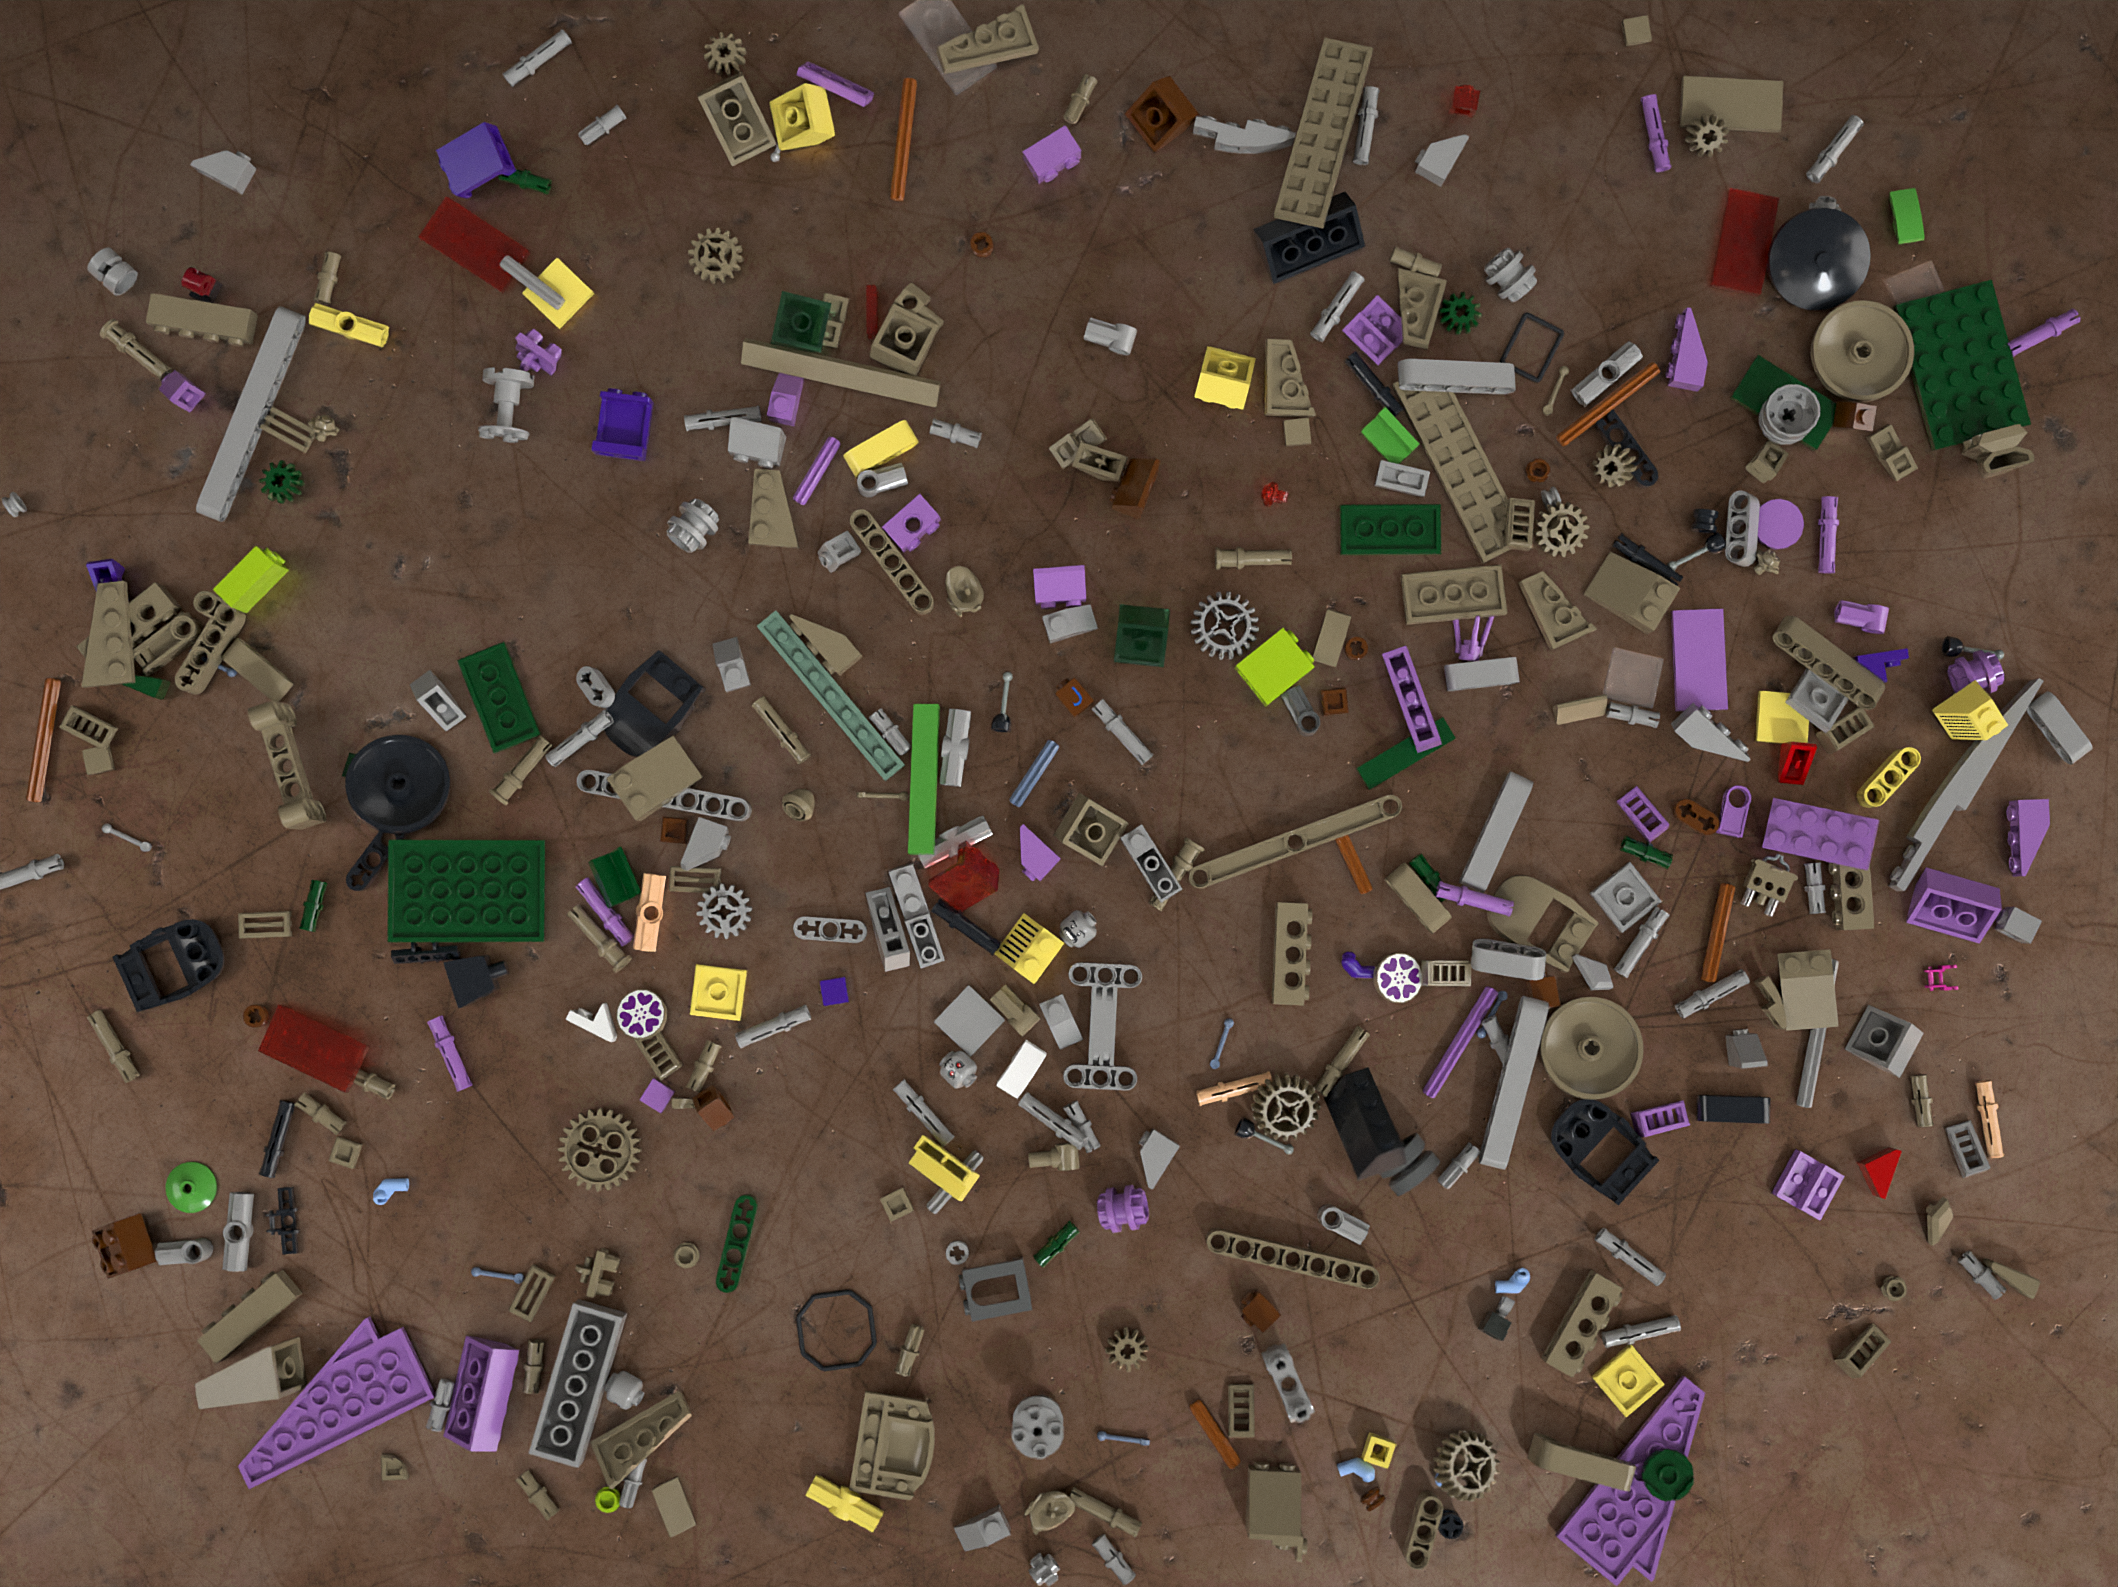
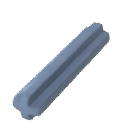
M1052 740L1046 742L1010 797L1009 801L1017 807L1022 806L1058 751L1059 745Z

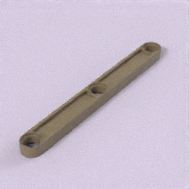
M1386 795L1198 865L1190 871L1189 881L1195 888L1202 889L1392 819L1401 812L1402 802L1395 795ZM1391 799L1397 803L1398 808L1395 813L1389 814L1384 811L1383 803L1386 800ZM1290 836H1300L1303 841L1302 846L1298 849L1289 847L1288 839ZM1197 870H1203L1207 873L1208 878L1204 884H1196L1194 882L1193 874Z

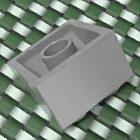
M731 417L728 452L731 456H734L733 459L743 463H748V460L758 461V465L765 468H773V465L780 466L786 442L783 430L779 427Z
M1868 1005L1845 1050L1875 1067L1900 1078L1924 1033L1912 1023Z

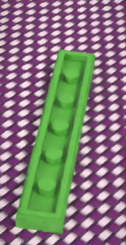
M939 704L913 705L908 835L909 855H935Z

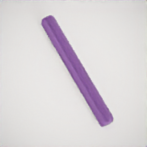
M1486 986L1423 1088V1093L1427 1096L1435 1098L1496 999L1498 992L1495 989Z

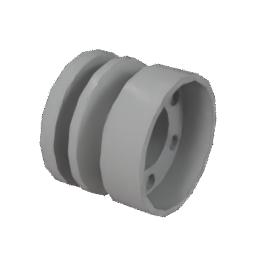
M1798 384L1785 385L1778 388L1762 405L1760 410L1759 426L1762 433L1770 441L1780 445H1791L1801 441L1817 424L1820 416L1818 399L1812 391ZM1790 414L1792 417L1790 420L1784 421L1782 419L1784 415Z

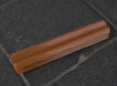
M1346 835L1335 839L1359 892L1365 894L1371 891L1372 885L1349 836Z
M1199 1399L1194 1401L1189 1406L1191 1412L1230 1469L1235 1468L1241 1463L1239 1456L1202 1401Z

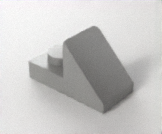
M734 637L714 643L716 666L719 667L725 691L730 692L750 686L751 683L738 638Z

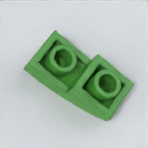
M1910 188L1890 192L1888 198L1894 216L1893 227L1898 244L1924 240L1923 221L1916 189Z

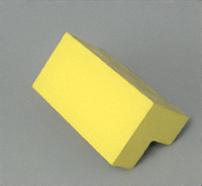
M924 1135L914 1146L917 1152L909 1164L955 1199L962 1202L980 1175L935 1141Z

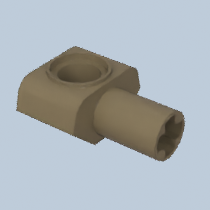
M912 282L900 293L893 303L938 325V330L944 323L943 319L926 307L931 297ZM908 299L913 300L916 303V307L907 309L903 306V302Z

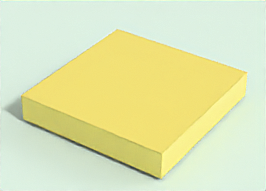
M558 258L537 278L565 299L560 309L556 310L529 288L522 292L559 329L594 295L593 291Z
M1758 691L1755 741L1780 744L1791 741L1808 743L1809 720L1785 703L1790 693Z
M696 964L690 1015L741 1021L747 970Z
M1627 1345L1591 1376L1625 1417L1629 1416L1665 1385L1632 1345Z

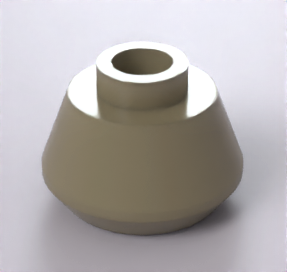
M795 789L783 796L782 807L789 817L797 821H806L812 817L815 800L809 790Z

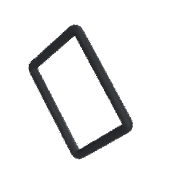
M1526 312L1522 315L1500 359V363H1507L1505 360L1526 318L1559 333L1538 377L1514 366L1516 373L1537 383L1542 380L1564 336V331Z

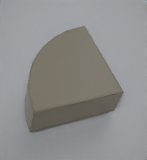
M691 1097L672 1098L673 1109H696Z
M388 1453L381 1454V1481L407 1480L409 1478L408 1469L400 1458Z

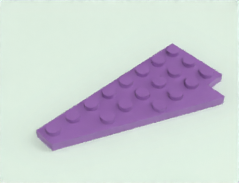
M371 1317L361 1322L238 1465L248 1489L435 1397L436 1394L404 1327L380 1338Z
M1683 1375L1617 1457V1459L1636 1465L1630 1491H1623L1596 1483L1555 1534L1557 1538L1616 1586L1619 1585L1632 1567L1637 1569L1651 1582L1656 1574L1675 1501H1661L1649 1493L1643 1484L1641 1476L1642 1466L1649 1455L1656 1450L1664 1448L1677 1450L1688 1457L1705 1393Z

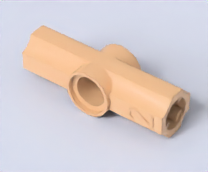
M643 873L639 904L636 907L637 920L633 949L649 952L656 951L659 923L663 916L662 901L666 880L664 875ZM648 906H653L655 909L654 915L646 919L644 917V910Z

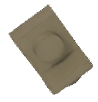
M1302 1532L1301 1542L1270 1540L1271 1544L1276 1545L1277 1549L1290 1550L1291 1547H1295L1296 1562H1302V1554H1307V1539H1303Z

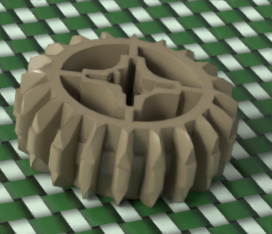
M1285 1072L1283 1079H1280L1275 1074V1081L1270 1082L1269 1079H1265L1267 1086H1258L1260 1094H1253V1099L1256 1103L1251 1105L1252 1110L1255 1111L1252 1116L1255 1121H1258L1256 1123L1260 1130L1264 1129L1263 1132L1266 1136L1272 1134L1273 1139L1277 1140L1282 1135L1283 1140L1287 1142L1289 1135H1292L1297 1140V1133L1301 1132L1303 1135H1306V1127L1314 1128L1311 1120H1319V1115L1316 1111H1319L1321 1108L1320 1104L1317 1103L1320 1098L1317 1093H1314V1086L1308 1085L1309 1082L1306 1078L1300 1080V1077L1294 1074L1290 1079L1289 1074ZM1284 1091H1293V1092L1290 1093V1094H1283V1093H1282V1092H1284ZM1274 1097L1275 1103L1270 1107V1111L1267 1112L1268 1104ZM1280 1101L1289 1107L1291 1113L1282 1106ZM1305 1101L1303 1111L1299 1116H1297L1298 1109L1302 1106V1103ZM1282 1120H1289V1121H1290V1122H1286V1123H1279V1122L1282 1121Z
M1459 1430L1457 1433L1449 1434V1439L1441 1440L1443 1448H1435L1439 1453V1457L1432 1458L1437 1462V1466L1432 1470L1439 1473L1435 1480L1438 1483H1442L1440 1489L1447 1492L1449 1497L1456 1498L1459 1501L1467 1500L1472 1502L1476 1498H1484V1492H1492L1489 1484L1497 1483L1493 1477L1494 1474L1500 1473L1495 1469V1465L1500 1463V1461L1494 1459L1498 1451L1491 1449L1493 1443L1485 1440L1486 1436L1483 1434H1477L1471 1430ZM1470 1445L1477 1454L1472 1455L1470 1451H1467L1466 1446ZM1458 1476L1461 1477L1462 1480L1466 1481L1467 1485L1461 1486L1456 1478Z

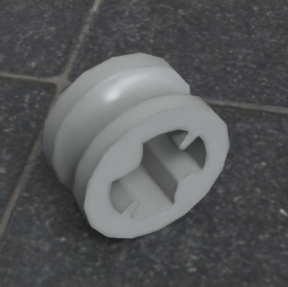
M1554 486L1550 488V491H1541L1542 501L1547 511L1548 504L1556 507L1557 501L1561 502L1559 493Z
M11 492L9 498L3 497L1 499L4 507L13 517L19 516L20 511H27L24 502L15 492Z
M956 1240L948 1245L946 1257L950 1263L960 1265L968 1258L969 1249L964 1242ZM954 1246H959L960 1250H964L965 1255L961 1254V1259H956L955 1255L950 1254V1250L954 1251Z

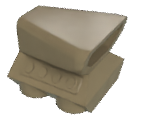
M2021 424L1974 436L1972 439L1963 442L1964 448L1961 453L1976 460L1980 476L1984 479L2032 463L2035 459L2031 450L2017 446L2028 433L2021 427Z

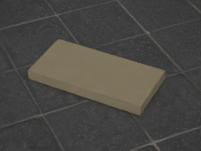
M1683 76L1681 81L1680 128H1687L1688 126L1694 128L1693 118L1701 121L1703 113H1706L1709 118L1714 113L1718 116V120L1724 119L1726 121L1723 128H1728L1729 130L1779 133L1782 123L1783 81Z
M1501 564L1401 574L1400 576L1406 625L1473 619L1477 615L1480 618L1507 615Z

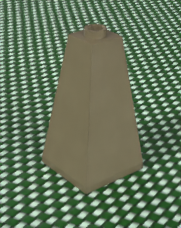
M300 1337L267 1347L195 1383V1397L198 1401V1408L206 1409L279 1399L305 1389L307 1381Z

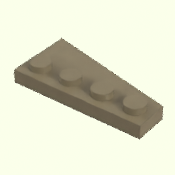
M1022 4L1016 7L1014 11L1008 14L1004 13L998 16L996 20L986 25L982 24L976 27L974 31L968 34L964 33L938 46L936 53L943 73L947 74L1037 54L1039 47Z
M127 582L99 583L81 687L89 688L136 683Z
M682 1392L674 1393L590 1442L609 1488L613 1489L692 1416Z

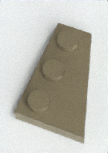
M754 469L748 544L799 549L781 472L778 470Z

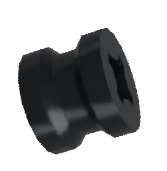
M1710 509L1693 510L1695 521L1691 525V531L1705 534L1717 532L1715 520L1719 516L1718 511Z
M1444 1509L1438 1530L1446 1539H1456L1463 1532V1521L1454 1510Z

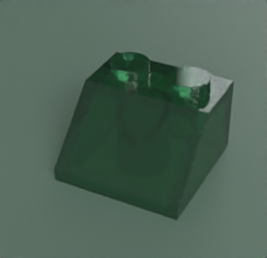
M782 291L770 343L806 352L821 353L832 303Z
M1120 604L1114 662L1164 667L1170 609Z

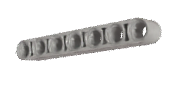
M584 770L578 775L577 786L581 791L620 799L617 793H612L609 789L610 783L606 778L612 774ZM593 775L596 783L592 788L588 789L584 784L585 778ZM687 788L662 806L734 821H745L752 813L750 803L744 799ZM692 793L695 796V803L691 807H686L683 799L687 794ZM713 798H717L720 801V808L716 812H711L708 808V803ZM737 803H743L745 806V812L740 817H736L733 813V807Z
M1526 996L1521 997L1481 1146L1479 1164L1503 1170L1507 1167L1548 1013L1549 1003L1547 1001Z

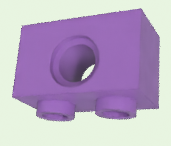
M919 494L882 528L903 553L907 549L911 552L921 543L919 539L924 534L930 535L940 526L938 522L941 518ZM910 520H918L920 522L918 530L909 531L906 528Z

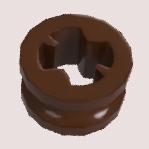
M979 232L971 238V249L976 256L987 257L991 254L993 241L989 234ZM980 239H985L988 247L978 250V245L975 243L977 241L980 243Z
M1353 637L1345 644V654L1351 660H1360L1367 654L1368 644L1363 638ZM1356 642L1361 644L1360 649L1363 651L1361 655L1359 652L1356 655L1351 653L1353 650L1350 647L1351 643L1354 645Z
M250 1005L243 1013L245 1024L253 1028L264 1026L269 1018L267 1009L261 1005ZM256 1009H258L259 1016L262 1018L253 1023V1017L250 1014L251 1012H257Z
M1378 1487L1370 1489L1360 1498V1502L1366 1504L1368 1512L1376 1509L1386 1499L1383 1494L1380 1495Z

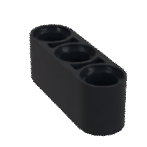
M1697 1095L1696 1121L1771 1123V1097Z

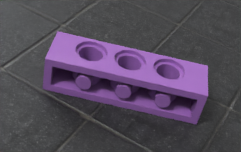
M1407 646L1382 654L1417 753L1442 745Z

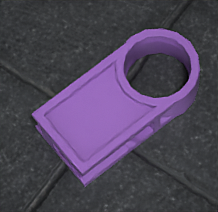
M1732 786L1725 791L1719 815V828L1716 833L1737 838L1743 837L1751 802V794L1747 788ZM1734 789L1741 790L1745 795V803L1740 808L1732 806L1729 801V794Z

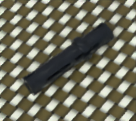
M1357 351L1352 353L1349 359H1345L1344 363L1348 365L1374 396L1373 400L1375 403L1379 402L1383 408L1386 407L1394 417L1404 410V407L1390 393L1391 389L1389 386H1384L1358 355Z
M1620 533L1617 539L1625 545L1616 540L1613 542L1612 546L1630 557L1629 561L1637 562L1642 567L1662 576L1678 586V583L1670 577L1679 582L1683 579V575L1668 567L1647 552L1645 546L1642 544L1637 545L1623 533Z
M941 898L931 910L932 913L949 924L948 927L957 929L992 956L1002 944L1001 941H998L966 918L964 912L955 910Z
M280 1100L268 1145L264 1146L263 1149L265 1155L258 1173L261 1176L275 1178L280 1156H284L285 1152L283 1146L294 1112V1102Z

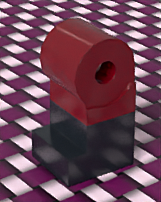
M189 267L185 271L181 281L182 287L190 290V297L209 303H214L222 287V284L215 278L193 267Z

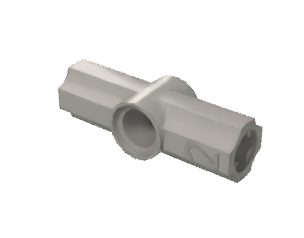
M1628 341L1606 361L1602 362L1571 390L1578 403L1586 407L1641 360L1643 356L1640 349ZM1602 369L1610 370L1612 379L1603 377Z
M949 709L947 731L943 738L941 753L943 761L940 772V784L961 787L964 762L967 760L969 748L968 731L970 728L971 711Z
M984 816L977 817L961 827L956 826L940 834L939 838L935 839V855H918L926 869L948 857L952 858L970 849V846L993 834Z
M230 1192L227 1225L223 1230L225 1248L222 1270L234 1272L247 1270L249 1242L254 1231L251 1223L254 1193ZM236 1225L240 1226L243 1231L241 1238L237 1237L234 1233Z

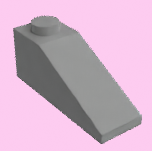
M890 887L865 893L885 972L910 966V951Z

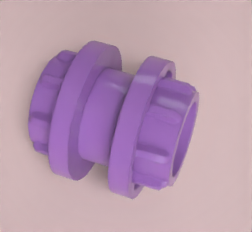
M1982 650L1973 652V660L1969 662L1963 656L1956 658L1954 664L1950 665L1947 670L1949 681L1955 694L1974 680L1988 693H1993L1997 691V686L2003 684L2004 681L2003 669L1997 656L1991 652L1984 653Z
M1126 1185L1124 1193L1117 1194L1114 1187L1107 1188L1106 1193L1100 1194L1097 1198L1100 1224L1104 1229H1111L1113 1233L1121 1232L1122 1224H1129L1131 1230H1138L1140 1225L1146 1224L1149 1219L1146 1194L1141 1188L1135 1189L1134 1185Z

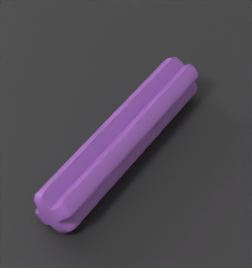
M828 437L793 496L794 501L805 505L840 447L841 443L837 439Z

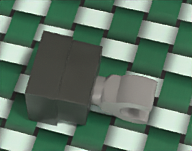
M1502 1296L1496 1313L1488 1311L1485 1319L1481 1321L1477 1329L1498 1341H1504L1512 1323L1505 1319V1317L1512 1309L1515 1301Z

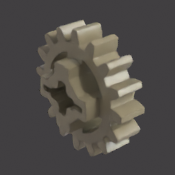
M708 228L706 229V236L698 233L697 235L700 240L698 242L691 241L695 249L688 250V254L694 257L689 260L691 266H696L693 271L696 275L701 273L703 281L710 277L712 284H715L717 278H720L721 282L725 283V276L728 275L733 279L732 271L741 270L737 262H743V257L738 255L743 250L741 246H736L738 243L736 237L730 239L731 234L728 230L722 235L720 228H717L715 233H712ZM711 241H721V242H720V243H713V242H711ZM704 248V255L700 258V252ZM710 249L720 256L722 263L712 257ZM731 251H732V259H731L730 263L728 264V263H727V259H728V256L731 254ZM712 268H713V269H720V271H710V270H711Z
M1557 501L1556 508L1548 504V512L1540 511L1539 514L1542 516V519L1534 521V523L1539 525V528L1533 530V533L1539 536L1535 542L1542 545L1541 549L1545 552L1549 551V554L1552 556H1556L1559 553V555L1565 557L1566 551L1574 554V547L1576 545L1581 548L1583 547V544L1580 542L1581 538H1588L1583 533L1584 530L1589 529V525L1583 523L1587 516L1580 514L1582 510L1577 506L1573 508V504L1567 502L1564 506L1563 503ZM1567 514L1572 515L1575 522L1569 521ZM1547 537L1554 538L1556 545L1550 543Z

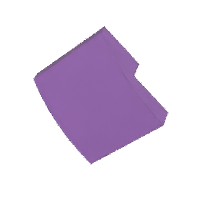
M1378 295L1342 330L1377 365L1403 342L1401 317Z
M1795 1149L1771 1194L1817 1220H1821L1845 1176Z

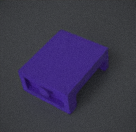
M486 122L481 123L436 150L440 158L439 165L446 172L449 179V188L458 197L468 199L472 196L470 191L500 174L509 176L516 172L498 127Z
M608 388L607 392L600 391L602 402L596 441L593 440L592 451L596 455L646 461L654 405L652 399L647 397L648 394L633 392L632 395L623 394L622 390Z

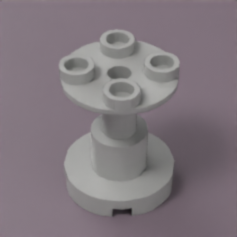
M485 368L483 370L482 380L495 386L493 402L498 404L496 426L484 425L478 427L479 437L494 439V436L503 437V441L509 443H518V440H528V431L512 427L514 406L519 405L520 389L534 387V375L530 376L529 372L510 368H503V371H499V373H495V368Z
M1048 1396L1026 1397L1019 1402L1014 1410L1012 1439L1022 1454L1031 1458L1043 1459L1053 1454L1061 1445L1063 1440L1062 1411L1057 1402Z

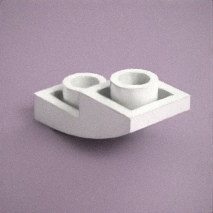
M1025 1040L1012 1057L1009 1066L998 1079L996 1086L1018 1099L1040 1067L1047 1053L1028 1040Z

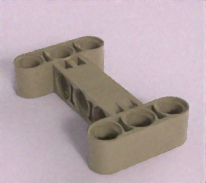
M273 700L248 708V717L252 727L262 732L284 805L278 807L279 817L283 826L289 829L303 830L326 822L327 818L323 805L320 801L313 799L291 727L297 726L296 716L292 707ZM283 735L284 745L278 748L275 741L278 736ZM290 759L292 768L290 771L285 772L283 764L286 760ZM297 783L300 791L294 797L290 790L292 785Z

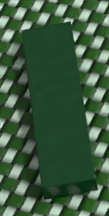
M1444 717L1434 722L1442 745L1417 753L1413 739L1410 736L1356 768L1368 790L1456 739Z

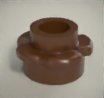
M1535 458L1533 462H1529L1525 469L1528 473L1527 478L1532 482L1538 481L1539 483L1546 481L1551 471L1549 464L1541 458Z

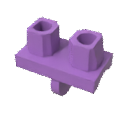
M535 329L530 330L525 335L520 332L516 336L517 345L515 349L519 352L516 357L522 361L520 365L522 371L527 372L532 368L538 372L541 368L550 375L556 371V363L561 357V348L554 343H551L545 350L539 345L543 342V337Z

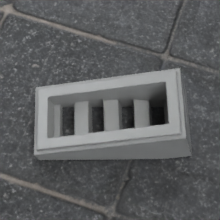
M1971 1120L1945 1128L1963 1178L1985 1172L1991 1168ZM1968 1131L1969 1135L1959 1138L1955 1136L1956 1133ZM1971 1140L1972 1145L1960 1148L1959 1143ZM1974 1150L1975 1155L1964 1158L1963 1153ZM1978 1161L1979 1165L1970 1168L1967 1165L1969 1162Z

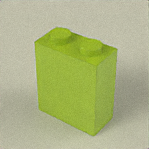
M255 546L213 590L230 607L247 613L289 570L283 565L286 562L284 558L276 551L272 552L269 548L264 550Z
M1284 628L1234 667L1265 707L1315 667L1312 664L1314 659L1307 650L1302 651L1296 644L1299 642L1297 637L1290 630L1286 632Z

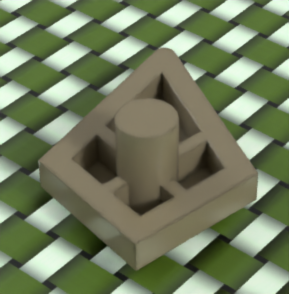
M1942 1197L1936 1205H1928L1926 1209L1928 1213V1243L1932 1246L1941 1239L1953 1219L1951 1206L1945 1197Z

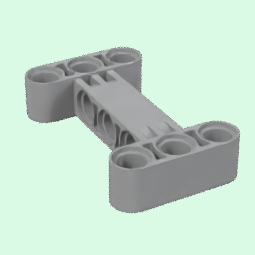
M1075 963L1068 972L1071 982L1079 986H1092L1088 1064L1075 1063L1067 1066L1063 1073L1064 1081L1073 1088L1130 1090L1137 1083L1135 1071L1128 1066L1114 1065L1117 988H1135L1141 983L1142 973L1134 965ZM1076 967H1084L1087 971V977L1083 981H1076L1072 975L1073 970ZM1102 968H1109L1112 971V979L1105 983L1101 982L1098 979V972ZM1128 969L1135 970L1138 975L1136 982L1132 984L1126 983L1123 979L1124 972ZM1071 1069L1080 1070L1082 1073L1081 1080L1075 1083L1071 1082L1067 1077L1068 1072ZM1097 1070H1103L1107 1073V1080L1102 1084H1098L1093 1080V1074ZM1124 1071L1130 1072L1133 1076L1132 1082L1128 1085H1122L1118 1081L1120 1073Z

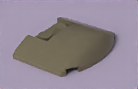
M865 1391L850 1491L911 1500L914 1497L913 1492L923 1484L928 1474L934 1452V1423L926 1400Z

